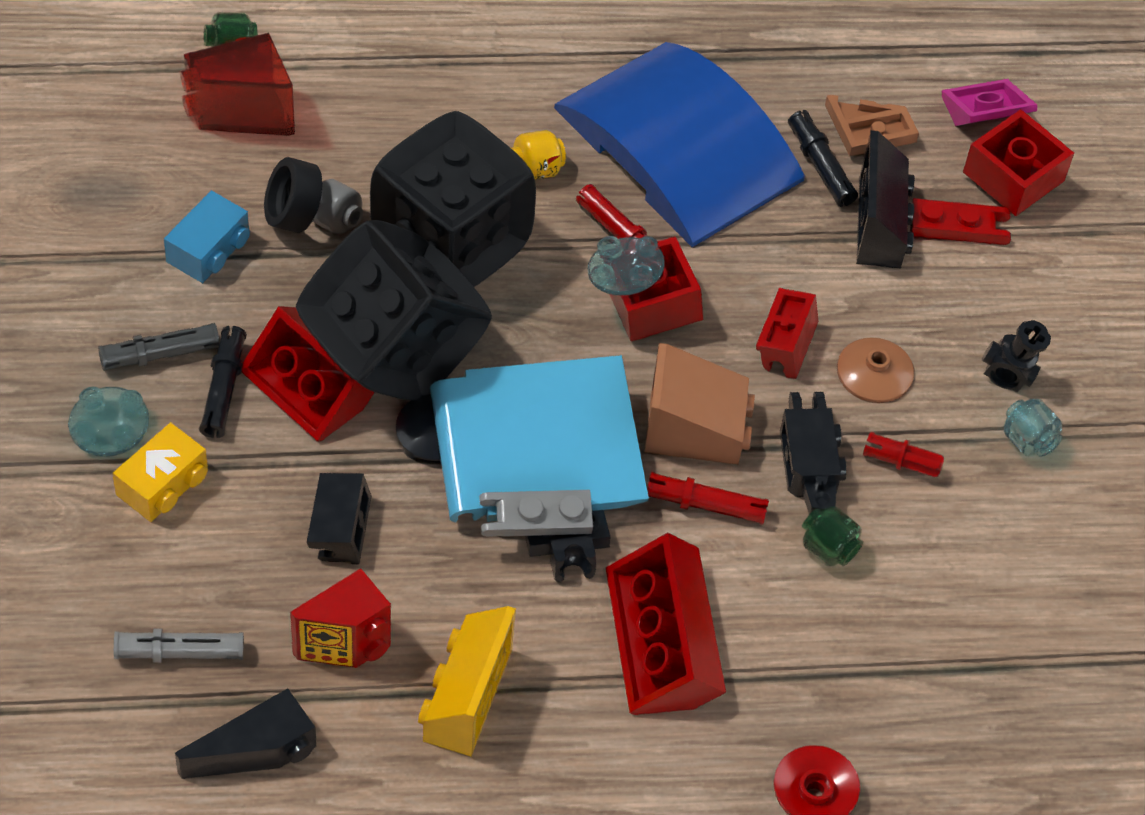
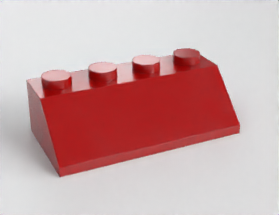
M667 532L605 567L629 713L641 715L694 710L725 694L726 688L699 548Z

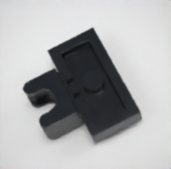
M604 510L592 511V534L525 536L529 557L550 555L553 577L557 582L564 580V570L571 565L579 566L586 578H593L596 572L595 549L610 548L611 536Z

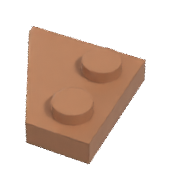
M828 95L826 97L825 107L849 156L865 153L871 130L879 131L895 147L917 143L919 132L906 106L894 104L881 105L875 101L860 99L859 105L838 102L837 95Z

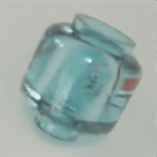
M1041 399L1018 400L1008 408L1006 412L1007 418L1004 423V433L1024 455L1043 457L1058 447L1062 440V421Z

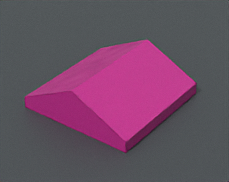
M1009 79L942 90V99L955 126L1010 117L1020 109L1025 113L1037 111V104Z

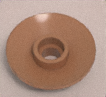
M863 338L850 343L843 349L838 359L837 373L842 385L855 397L872 403H886L897 400L909 390L914 378V367L908 354L895 343L881 338Z

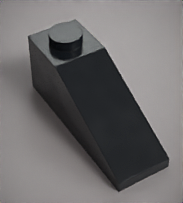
M287 688L175 752L177 772L182 779L278 769L290 762L297 763L308 757L316 747V727Z

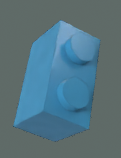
M211 190L164 238L166 262L203 284L212 273H217L222 269L226 259L236 248L240 249L246 244L250 236L248 211Z

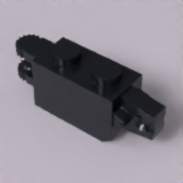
M790 392L789 409L784 410L780 427L787 490L795 497H804L809 516H833L839 483L846 479L845 457H839L838 447L841 445L840 424H834L832 408H827L824 392L813 393L812 409H802L800 393Z

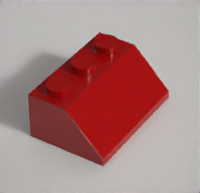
M278 306L243 361L242 373L316 441H323L363 411L375 393L348 376L334 362L305 326L296 307Z

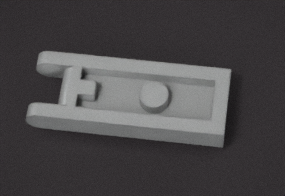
M590 490L486 492L479 495L481 506H496L497 522L481 525V534L483 536L592 534L593 518Z

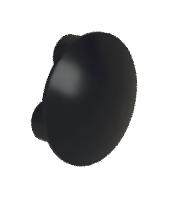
M431 394L422 395L419 399L408 402L401 409L396 420L398 440L403 446L406 456L414 460L441 461Z

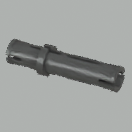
M211 323L201 327L188 328L142 338L141 335H136L132 337L133 340L98 346L102 369L107 371L138 364L139 367L146 366L147 362L156 359L219 348L220 339L216 324Z

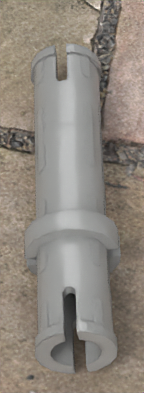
M154 628L153 633L119 631L114 633V659L152 658L153 663H162V658L243 660L244 632L163 633V629Z

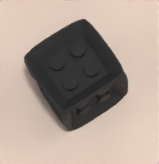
M459 111L446 113L410 135L390 150L379 161L372 173L370 184L371 220L391 223L423 237L431 245L439 249L459 269L473 287L483 282L521 251L531 236L536 205V182L532 171L525 161L507 144L478 121Z
M369 220L355 228L306 284L296 303V309L305 326L348 376L373 392L403 400H417L422 395L430 394V386L436 381L446 379L480 340L492 319L491 311L482 296L439 249L412 231L379 220Z

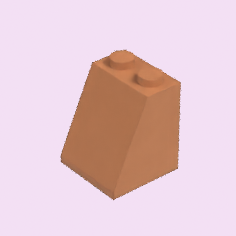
M659 343L644 453L739 465L741 451L749 450L752 427L745 426V418H752L755 395L748 394L749 378L669 344Z

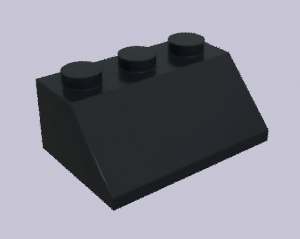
M873 130L870 131L859 176L856 264L901 269L905 254L911 255L914 233L908 232V225H912L914 203H908V197L913 195L915 176L909 174V159L879 131Z

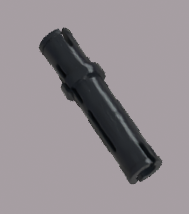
M807 110L795 112L788 119V125L799 139L801 144L800 150L804 156L810 158L823 182L833 195L836 204L839 207L850 205L857 199L858 192L830 150L827 136L817 129Z
M237 326L232 327L231 336L229 335L230 327H223L218 353L213 356L211 361L213 375L202 422L199 426L200 433L209 438H214L215 428L217 429V438L225 435V426L236 377L242 372L243 363H241V355L247 333Z

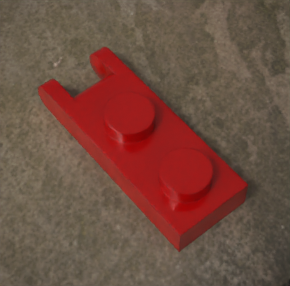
M912 199V203H914V216L912 225H910V232L914 233V237L1007 245L1011 242V233L1009 231L996 229V221L1006 222L1010 219V209L1007 207Z

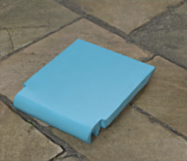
M622 355L465 370L464 377L439 380L430 386L450 521L456 523L458 516L465 513H471L474 521L484 515L487 517V522L497 521L496 506L485 507L480 505L479 495L486 492L590 490L592 511L624 508L649 500Z

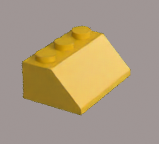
M505 606L467 614L461 629L454 628L452 630L446 652L451 654L447 664L440 663L438 665L432 687L436 688L432 700H424L419 713L418 723L423 725V742L472 757L512 653L516 608Z

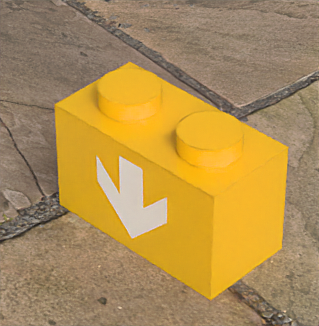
M170 422L112 473L116 496L148 521L152 522L161 513L169 512L175 506L178 498L190 487L194 488L203 481L208 472L206 449Z

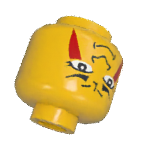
M548 130L522 133L516 137L511 148L525 161L532 171L535 180L556 176L566 161V152L562 140L556 138Z

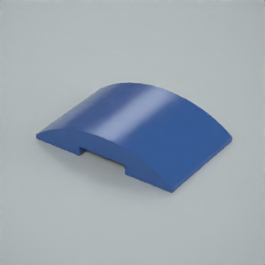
M665 42L555 103L554 109L599 154L606 150L646 190V202L691 247L696 246L805 179V175L788 144L755 100L732 77L712 61L687 47L675 43Z

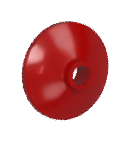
M810 745L791 751L780 761L774 775V792L780 806L788 815H850L859 799L860 780L854 766L841 753L828 747ZM816 788L822 793V796H814L807 790Z

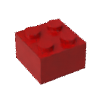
M1020 109L970 145L963 173L1002 206L1009 208L1014 216H1017L1065 181L1074 152Z
M676 236L603 258L606 288L631 342L703 320L701 288Z

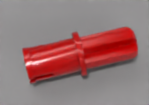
M870 432L867 438L869 443L882 446V449L865 445L863 452L865 457L869 456L894 464L897 470H901L903 467L932 477H938L942 471L944 464L943 455L910 445V440L906 439L903 443L875 434V432Z

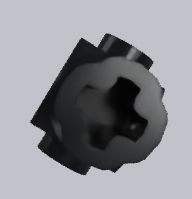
M1035 320L1024 321L1018 327L1016 335H1004L999 343L992 341L982 357V361L988 364L984 375L988 376L997 386L1018 392L1024 384L1030 387L1041 368L1036 364L1039 359V352L1045 351L1051 342V336L1046 326ZM1034 331L1035 334L1029 339L1030 333Z

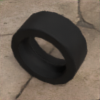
M285 157L279 161L268 180L265 192L264 213L268 225L295 233H301L310 226L318 211L322 197V173L318 165L290 157Z

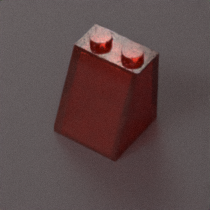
M269 33L184 54L185 70L180 71V78L187 95L182 96L186 115L188 117L194 116L199 130L281 136L295 134L293 84Z

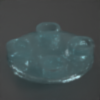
M606 236L598 241V250L590 258L587 268L589 279L597 289L607 294L621 296L636 294L651 287L662 275L665 261L658 242L653 237H626L618 239L614 236Z
M88 387L80 393L79 401L74 405L68 421L69 432L74 443L83 451L101 457L116 456L131 450L143 439L149 426V413L141 394L135 390H127L120 387Z

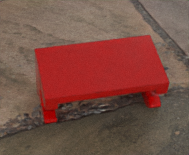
M783 288L778 289L756 344V350L761 353L762 365L768 372L772 368L773 361H777L784 366L783 372L787 378L797 379L819 322L816 294Z

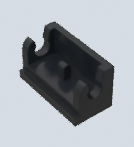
M320 473L307 536L308 547L319 549V560L351 562L352 565L360 564L372 498L363 473Z

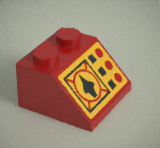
M361 568L290 612L292 652L297 660L357 668L366 661L372 662L379 659L391 646V603Z

